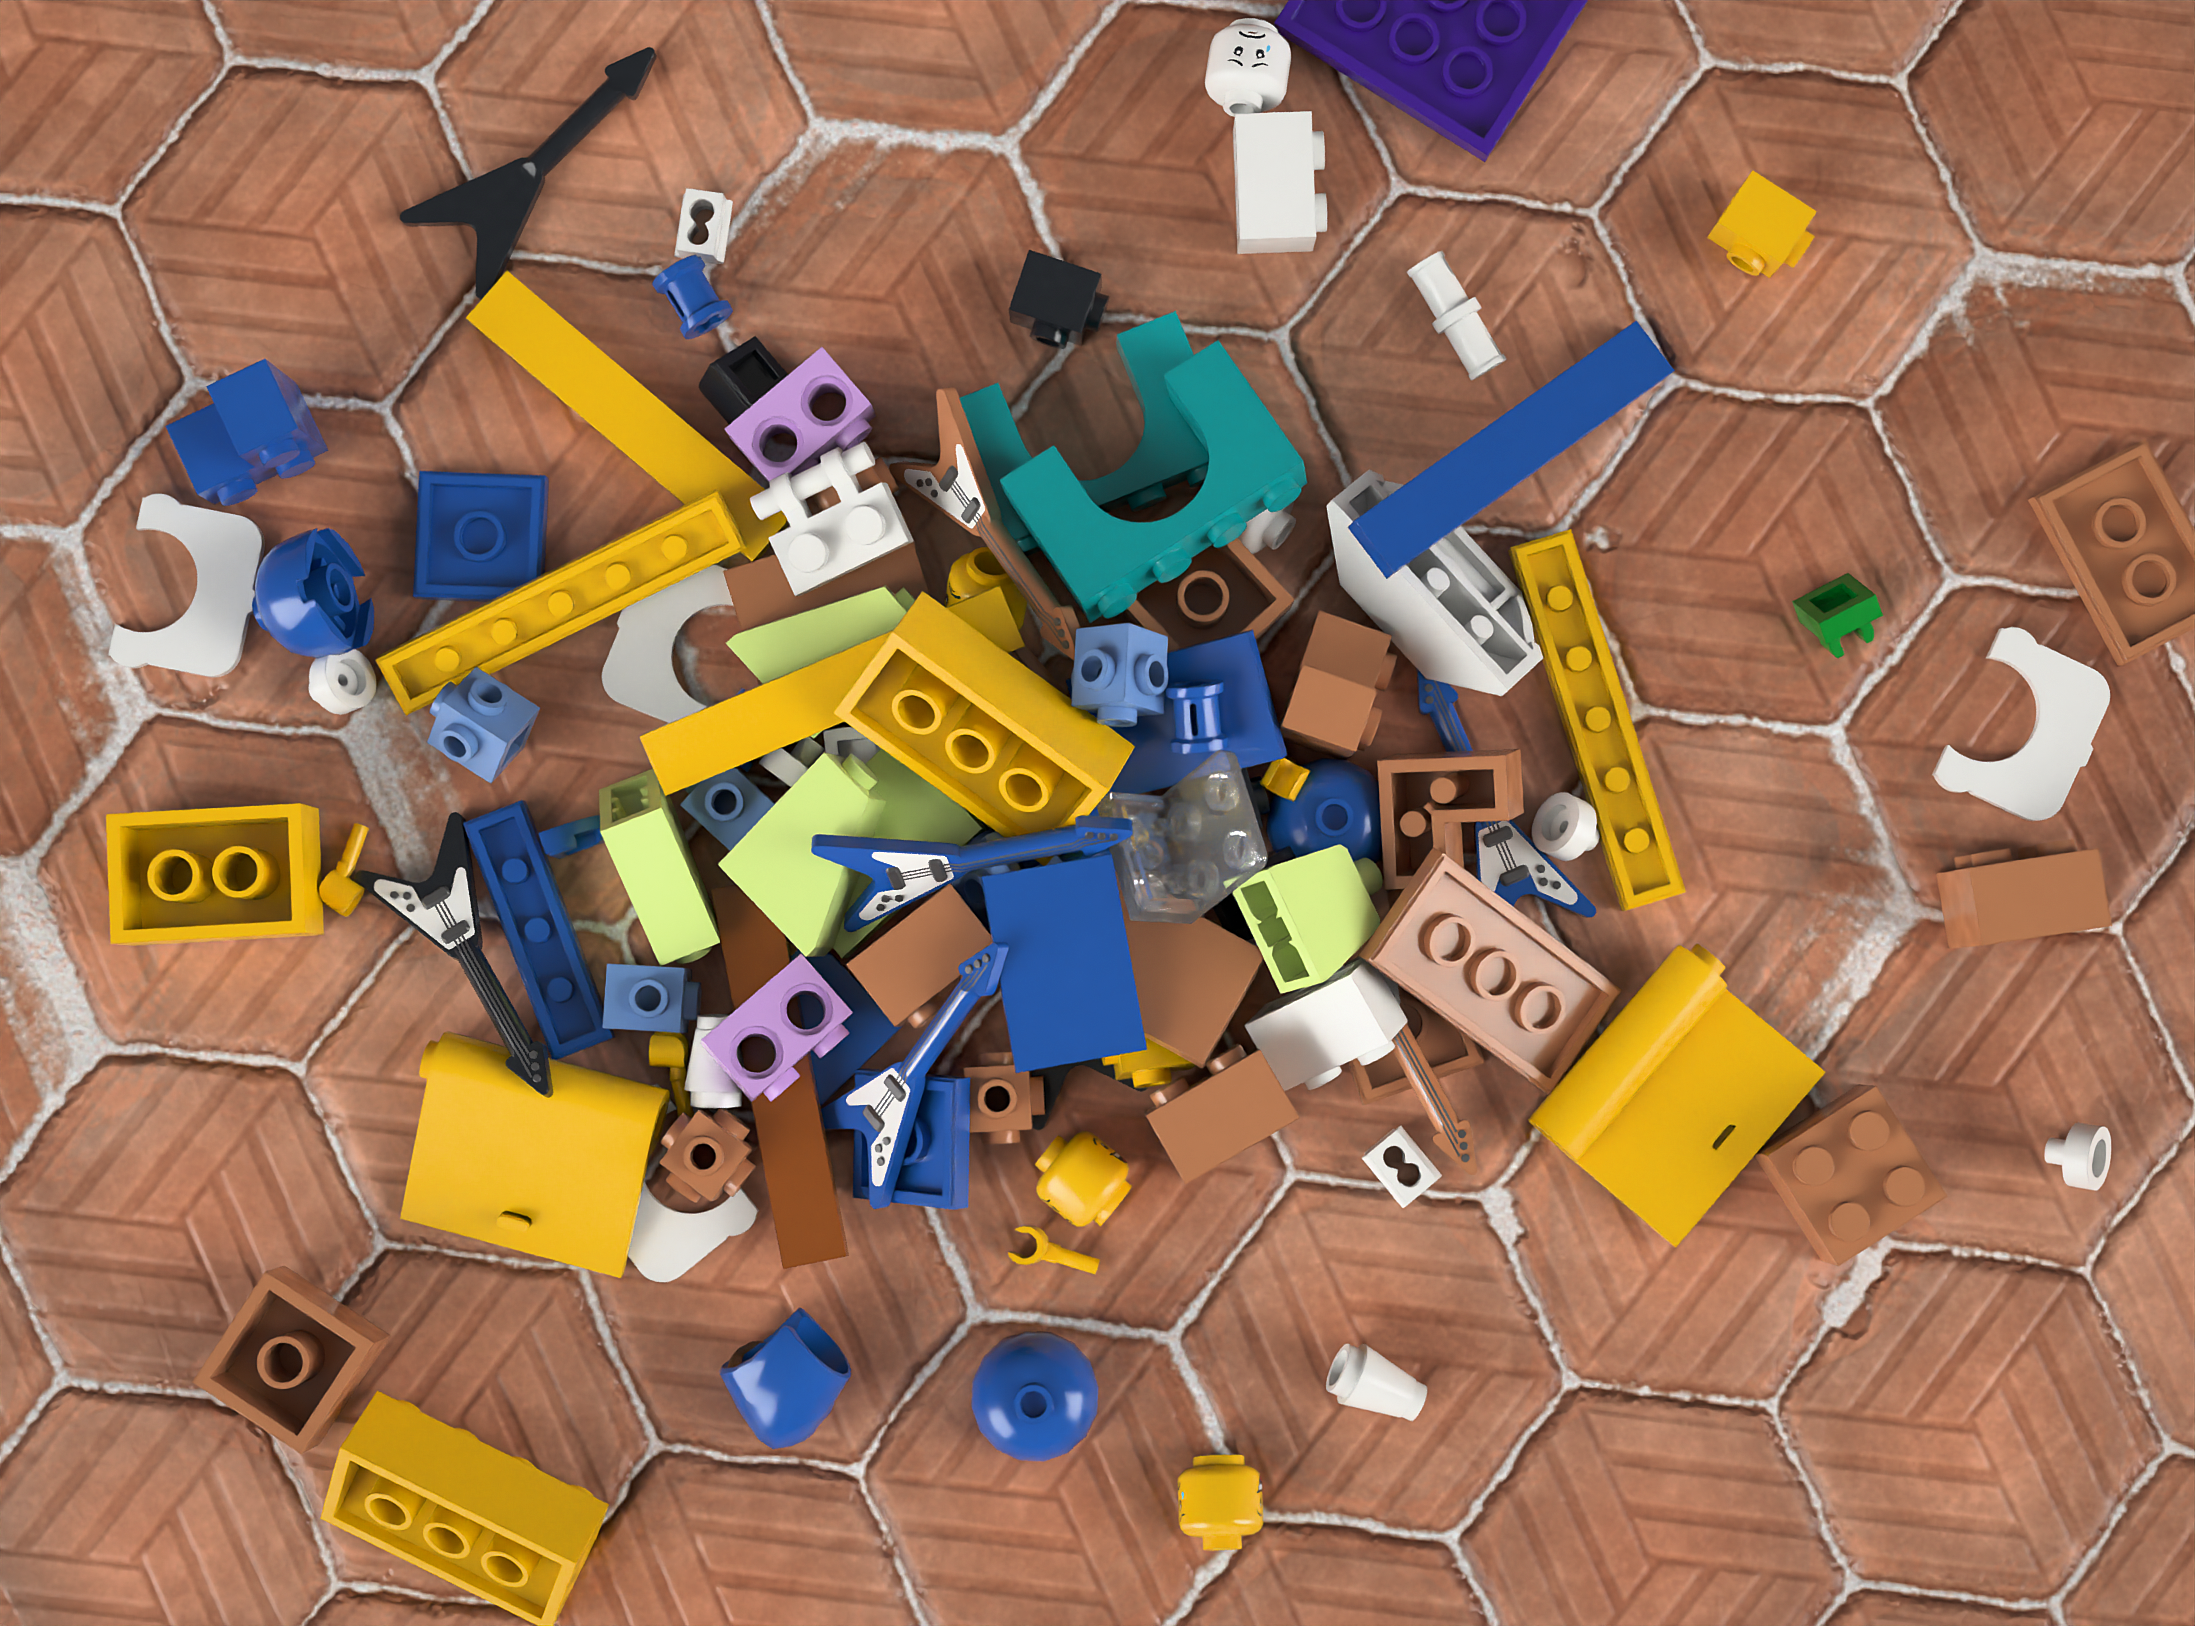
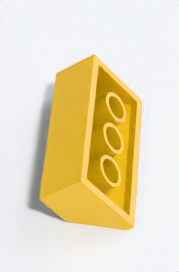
M924 591L920 593L834 711V714L1005 838L1075 825L1076 817L1081 815L1088 816L1108 793L1135 748L1133 744L1110 727L1097 723V718L1088 711L1071 706L1072 700ZM1055 855L1035 860L1045 866Z
M376 1391L339 1449L320 1519L538 1626H554L597 1538L609 1504L595 1498L591 1492L581 1486L569 1485L538 1470L531 1462L524 1458L510 1456L479 1441L475 1435L467 1430L453 1428L422 1413L415 1405L408 1401L396 1400L382 1392Z

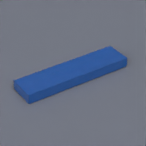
M521 800L464 822V828L551 1058L559 1060L616 1038L613 1029L603 1028V1002L549 860L543 849L527 802Z

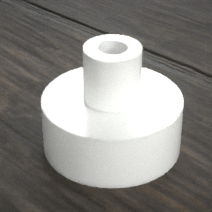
M354 649L341 655H327L316 658L311 665L308 687L310 696L327 711L340 715L347 714L366 706L372 701L376 692V676L372 665L360 651Z
M806 737L798 742L790 754L780 748L765 754L759 764L792 787L817 761L825 749L810 737Z
M1560 792L1552 795L1540 806L1535 815L1532 825V839L1535 846L1540 851L1562 861L1573 860L1584 851L1592 850L1597 845L1600 837L1599 830L1596 828L1595 810L1588 802L1569 793Z
M2075 1123L2070 1129L2066 1140L2052 1137L2048 1139L2045 1147V1161L2062 1165L2063 1178L2068 1186L2098 1190L2104 1183L2111 1159V1137L2106 1127Z

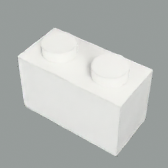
M1312 111L1235 114L1233 149L1237 254L1313 251L1316 232L1327 231L1326 193L1315 194L1314 170H1324L1325 166L1324 132L1312 131Z
M1361 958L1338 969L1323 983L1294 990L1265 1004L1244 1026L1257 1049L1261 1050L1283 1090L1286 1091L1301 1083H1305L1308 1090L1318 1088L1342 1072L1340 1065L1355 1058L1359 1060L1362 1066L1382 1058L1395 1048L1392 1039L1408 1020L1381 972Z

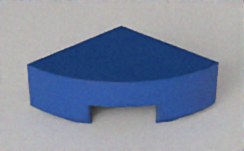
M600 815L572 821L538 833L545 854L558 859L605 842L600 832Z

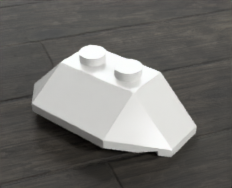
M1369 469L1326 506L1340 585L1384 633L1392 636L1391 641L1425 678L1503 696L1543 659L1539 644L1534 643L1533 626L1522 592L1461 526L1386 579L1348 529V526L1355 519L1401 488L1403 484L1384 481L1383 475Z

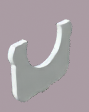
M152 494L145 498L143 497L136 529L139 531H162L179 539L189 550L195 562L197 589L194 599L185 614L166 628L152 632H136L115 624L108 655L117 663L129 668H140L149 664L206 677L224 676L238 665L242 656L250 615L253 614L252 601L255 596V581L265 550L264 535L253 521L240 515L182 505L179 501L166 494Z
M714 564L622 609L617 621L619 631L602 671L604 689L613 700L667 723L709 707L691 698L679 684L673 667V649L680 630L694 615L710 607L734 606L723 573L727 569Z
M2016 627L2001 628L1997 632L1986 659H1994L2008 664L2017 670L2029 684L2036 703V721L2033 731L2027 742L2015 754L1994 762L1972 760L1959 754L1950 745H1946L1932 775L1941 787L1950 792L1961 793L1967 791L1971 795L2022 819L2040 821L2054 816L2061 809L2079 768L2086 766L2093 751L2091 742L2109 705L2110 689L2107 681L2098 671L2043 645H2038L2033 636L2027 631Z
M671 1099L669 1100L666 1114L677 1110ZM644 1182L628 1257L638 1270L652 1281L669 1282L675 1280L724 1242L728 1236H736L749 1230L754 1224L759 1210L741 1188L734 1197L730 1196L721 1205L709 1211L700 1213L680 1212L665 1206L657 1200Z

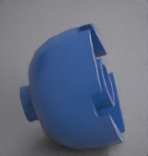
M318 528L308 530L274 546L263 558L258 569L255 581V596L252 601L254 616L262 629L268 631L278 643L291 653L317 659L327 655L345 654L369 643L374 630L372 598L360 605L353 577L365 576L361 563L350 545L335 530L329 528L317 531Z
M1320 758L1300 765L1310 770V773L1295 801L1292 802L1273 794L1269 803L1271 813H1268L1266 832L1272 849L1276 850L1290 846L1298 858L1341 844L1348 849L1353 862L1362 858H1368L1377 864L1383 857L1378 780L1369 770L1346 759Z
M1024 1332L1002 1339L983 1357L972 1381L971 1408L979 1431L996 1450L1017 1460L1044 1462L1067 1454L1087 1436L1097 1415L1099 1386L1091 1362L1073 1342L1052 1332Z

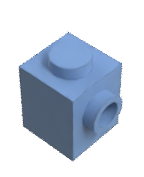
M734 767L684 788L689 795L680 805L731 851L776 803L737 767Z
M607 964L603 1028L688 1033L689 1020H697V1015H700L701 982H691L692 969Z

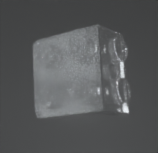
M1216 751L1162 796L1111 792L1097 804L1100 817L1128 818L1132 820V836L1109 847L1130 921L1192 924L1262 870L1267 863V850L1237 756L1232 751Z

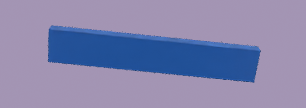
M1635 321L1355 519L1348 526V529L1386 579H1388L1665 380L1675 370L1639 323Z

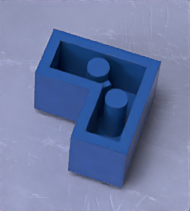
M267 359L256 362L206 386L214 402L213 404L166 425L167 431L197 495L214 505L221 502L223 506H230L245 501L258 492L257 484L276 475H279L281 479H286L304 473L315 465L314 457L328 451L297 383Z

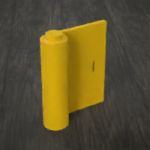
M1695 944L1690 951L1681 945H1677L1528 1118V1121L1541 1134L1675 1248L1825 1074L1821 1067L1726 989L1727 984L1720 977L1721 973L1726 969L1725 966L1699 944Z
M450 1031L444 1032L439 1042L430 1040L424 1050L420 1064L419 1075L422 1078H426L427 1083L400 1219L621 1278L625 1271L649 1156L659 1141L665 1123L670 1100L669 1090L548 1058L553 1095L550 1098H546L506 1066L505 1062L511 1056L506 1046Z

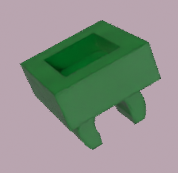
M1849 573L1792 601L1799 622L1817 636L1821 645L1836 658L1844 656V651L1840 644L1842 636L1854 631L1865 643H1869L1874 639V628L1870 622L1883 616L1876 594Z

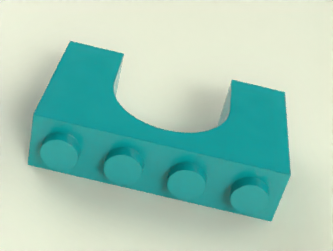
M1176 311L1117 334L1116 348L1141 406L1145 427L1136 451L1123 466L1097 479L1078 480L1092 501L1106 513L1129 504L1132 512L1148 508L1167 498L1164 489L1188 480L1190 488L1203 485L1206 478L1209 455L1170 399L1164 378L1165 373L1194 355ZM995 383L959 399L1000 508L1002 522L1025 555L1029 556L1041 551V549L1009 503L999 480L1033 458L1022 442L999 383Z
M1219 340L1164 374L1170 399L1209 455L1208 471L1201 489L1193 500L1179 512L1153 522H1129L1111 516L1092 501L1054 445L999 480L1009 503L1089 623L1102 615L1105 618H1111L1122 613L1135 602L1137 592L1156 580L1160 583H1165L1178 577L1191 565V558L1212 544L1214 547L1219 548L1234 541L1245 531L1247 527L1246 522L1267 509L1269 512H1277L1287 507L1300 495L1301 487L1307 484L1304 461Z

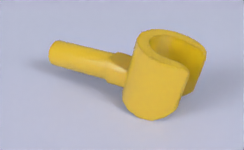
M1293 757L1274 760L1268 767L1260 784L1274 794L1294 802L1310 770L1298 766Z
M358 823L353 825L336 869H333L326 875L319 887V895L322 901L344 917L349 916L355 910L365 891L364 887L350 879L356 868L355 865L369 830L368 827Z
M656 1031L651 1036L649 1042V1065L654 1067H670V1081L678 1117L685 1112L693 1118L694 1111L693 1106H690V1092L684 1090L689 1056L688 1039L681 1033Z
M1022 1226L1015 1229L1021 1233L1031 1234L1036 1239L1037 1250L1031 1257L1008 1251L1012 1261L1022 1265H1030L1044 1260L1096 1274L1100 1259L1062 1248L1061 1245L1049 1242L1048 1236L1038 1227Z

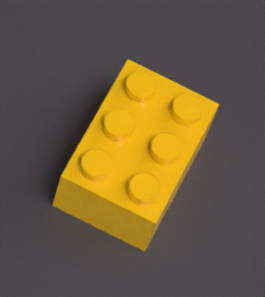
M295 803L106 814L111 944L136 946L324 935L323 901L319 895V887L322 882L319 808Z

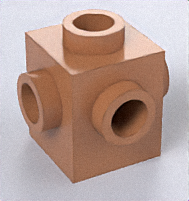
M1012 1052L977 1054L978 1066L963 1068L964 1077H971L970 1133L981 1132L982 1144L1020 1142V1130L1033 1129V1115H1045L1043 1076L1031 1077V1071L1015 1073ZM1001 1086L1009 1092L1010 1103L1005 1110L994 1111L987 1106L985 1095L991 1087Z
M708 1108L698 1110L693 1118L683 1112L660 1142L669 1149L659 1162L671 1172L666 1178V1182L695 1203L698 1202L701 1196H704L709 1201H714L720 1198L724 1192L734 1197L756 1168L748 1160L758 1147L746 1138L751 1129L724 1108H719L715 1114ZM701 1143L710 1145L716 1153V1160L710 1168H701L694 1162L693 1152Z

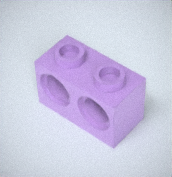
M821 347L728 425L725 431L734 444L769 483L770 480L786 472L795 476L821 463L820 456L837 447L841 448L844 452L858 445L871 432L872 427L868 422L876 415L872 404L824 348ZM837 393L846 399L843 413L831 421H823L816 418L812 414L815 401L823 394ZM780 433L794 436L797 439V449L791 458L783 462H773L765 457V446L771 437Z
M800 954L701 1039V1045L751 1102L762 1093L772 1102L800 1077L793 1066L806 1054L813 1050L821 1059L850 1034L842 1023L853 1012L808 960ZM802 994L815 997L823 1007L824 1015L822 1022L812 1029H800L794 1026L787 1016V1004L792 998ZM761 1037L772 1045L775 1058L773 1065L769 1069L754 1073L747 1071L740 1065L737 1058V1048L745 1039Z

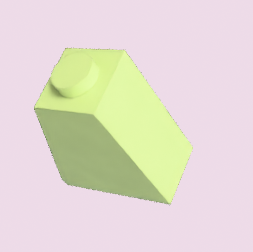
M885 585L735 634L726 644L764 684L895 629L916 599L904 587L894 594ZM820 732L811 735V737L814 739Z
M823 753L718 864L806 957L825 956L834 947L860 875L858 871L814 855L811 852L812 837L816 834L873 838L886 800L873 788L879 781L877 776L866 764L852 754L845 759L840 755Z
M654 769L599 789L601 835L659 965L662 966L675 960L677 963L684 964L702 958L710 952L713 945L720 943L719 929L715 911L670 795L665 796Z

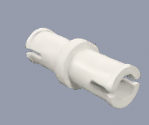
M1439 251L1409 269L1407 273L1414 280L1436 317V320L1432 323L1438 334L1443 332L1446 334L1472 381L1507 359L1504 354H1501L1479 317L1477 311L1482 307L1476 297L1468 298L1444 258L1445 254L1443 251Z

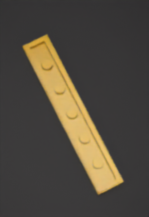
M506 271L466 317L473 326L684 505L711 491L719 489L747 544V548L740 551V553L751 562L759 560L771 546L769 537L785 530L789 525L782 511L760 520L753 510L750 497L765 490L761 485L510 272Z
M716 489L379 655L375 661L404 714L408 715L433 703L439 692L448 682L451 681L458 686L475 667L490 675L746 549L747 544L719 489Z
M1571 529L1510 547L1508 553L1532 622L1537 644H1539L1543 655L1544 667L1587 802L1594 808L1596 813V828L1600 833L1599 841L1621 910L1627 911L1685 893L1683 880Z
M1000 585L945 607L1007 653L1025 646ZM893 630L639 736L665 796L844 722L834 714V711Z

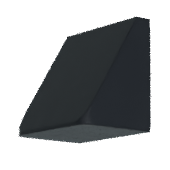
M754 336L711 363L699 382V389L730 425L788 376V373L758 338Z

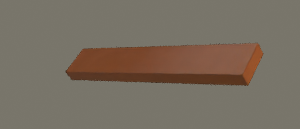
M737 884L711 889L734 1011L792 962L788 937ZM798 995L788 1002L787 1016L794 1026L806 1029ZM750 1037L740 1043L744 1066L747 1071L759 1073L773 1065L775 1058L774 1049L767 1040L761 1037ZM810 1052L793 1066L800 1077L771 1102L762 1093L751 1102L783 1269L849 1256Z

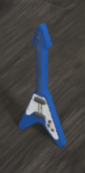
M1416 668L1419 712L1423 715L1430 714L1445 751H1473L1453 706V703L1458 699L1457 692L1448 683L1425 678ZM1512 820L1474 823L1476 878L1513 907L1518 898L1528 894L1585 918L1593 917L1596 914L1595 906L1542 851L1537 849L1531 839Z
M1081 815L1076 817L1075 825L965 846L942 842L816 834L812 837L811 852L816 856L866 874L873 879L844 915V929L848 932H854L964 876L966 872L1082 850L1085 856H1093L1131 837L1133 829L1132 820L1128 818Z
M1006 942L992 943L959 965L958 970L963 976L904 1061L894 1063L821 1109L825 1129H858L864 1134L868 1145L869 1200L873 1209L885 1208L891 1203L925 1087V1075L979 998L995 994L1009 946Z

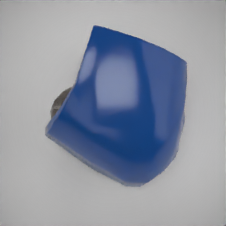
M798 1308L771 1336L763 1341H752L738 1348L730 1360L721 1366L719 1373L740 1414L756 1437L770 1448L778 1449L791 1447L805 1441L814 1434L817 1427L830 1414L835 1400L851 1377V1368L847 1358L836 1342L804 1309Z

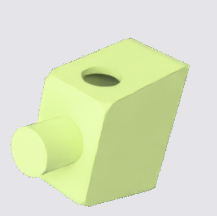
M1341 844L1236 877L1228 882L1280 994L1323 983L1329 979L1374 934L1380 925V917L1370 896L1378 892L1382 887L1381 872L1377 865L1368 858H1362L1353 862L1348 849Z

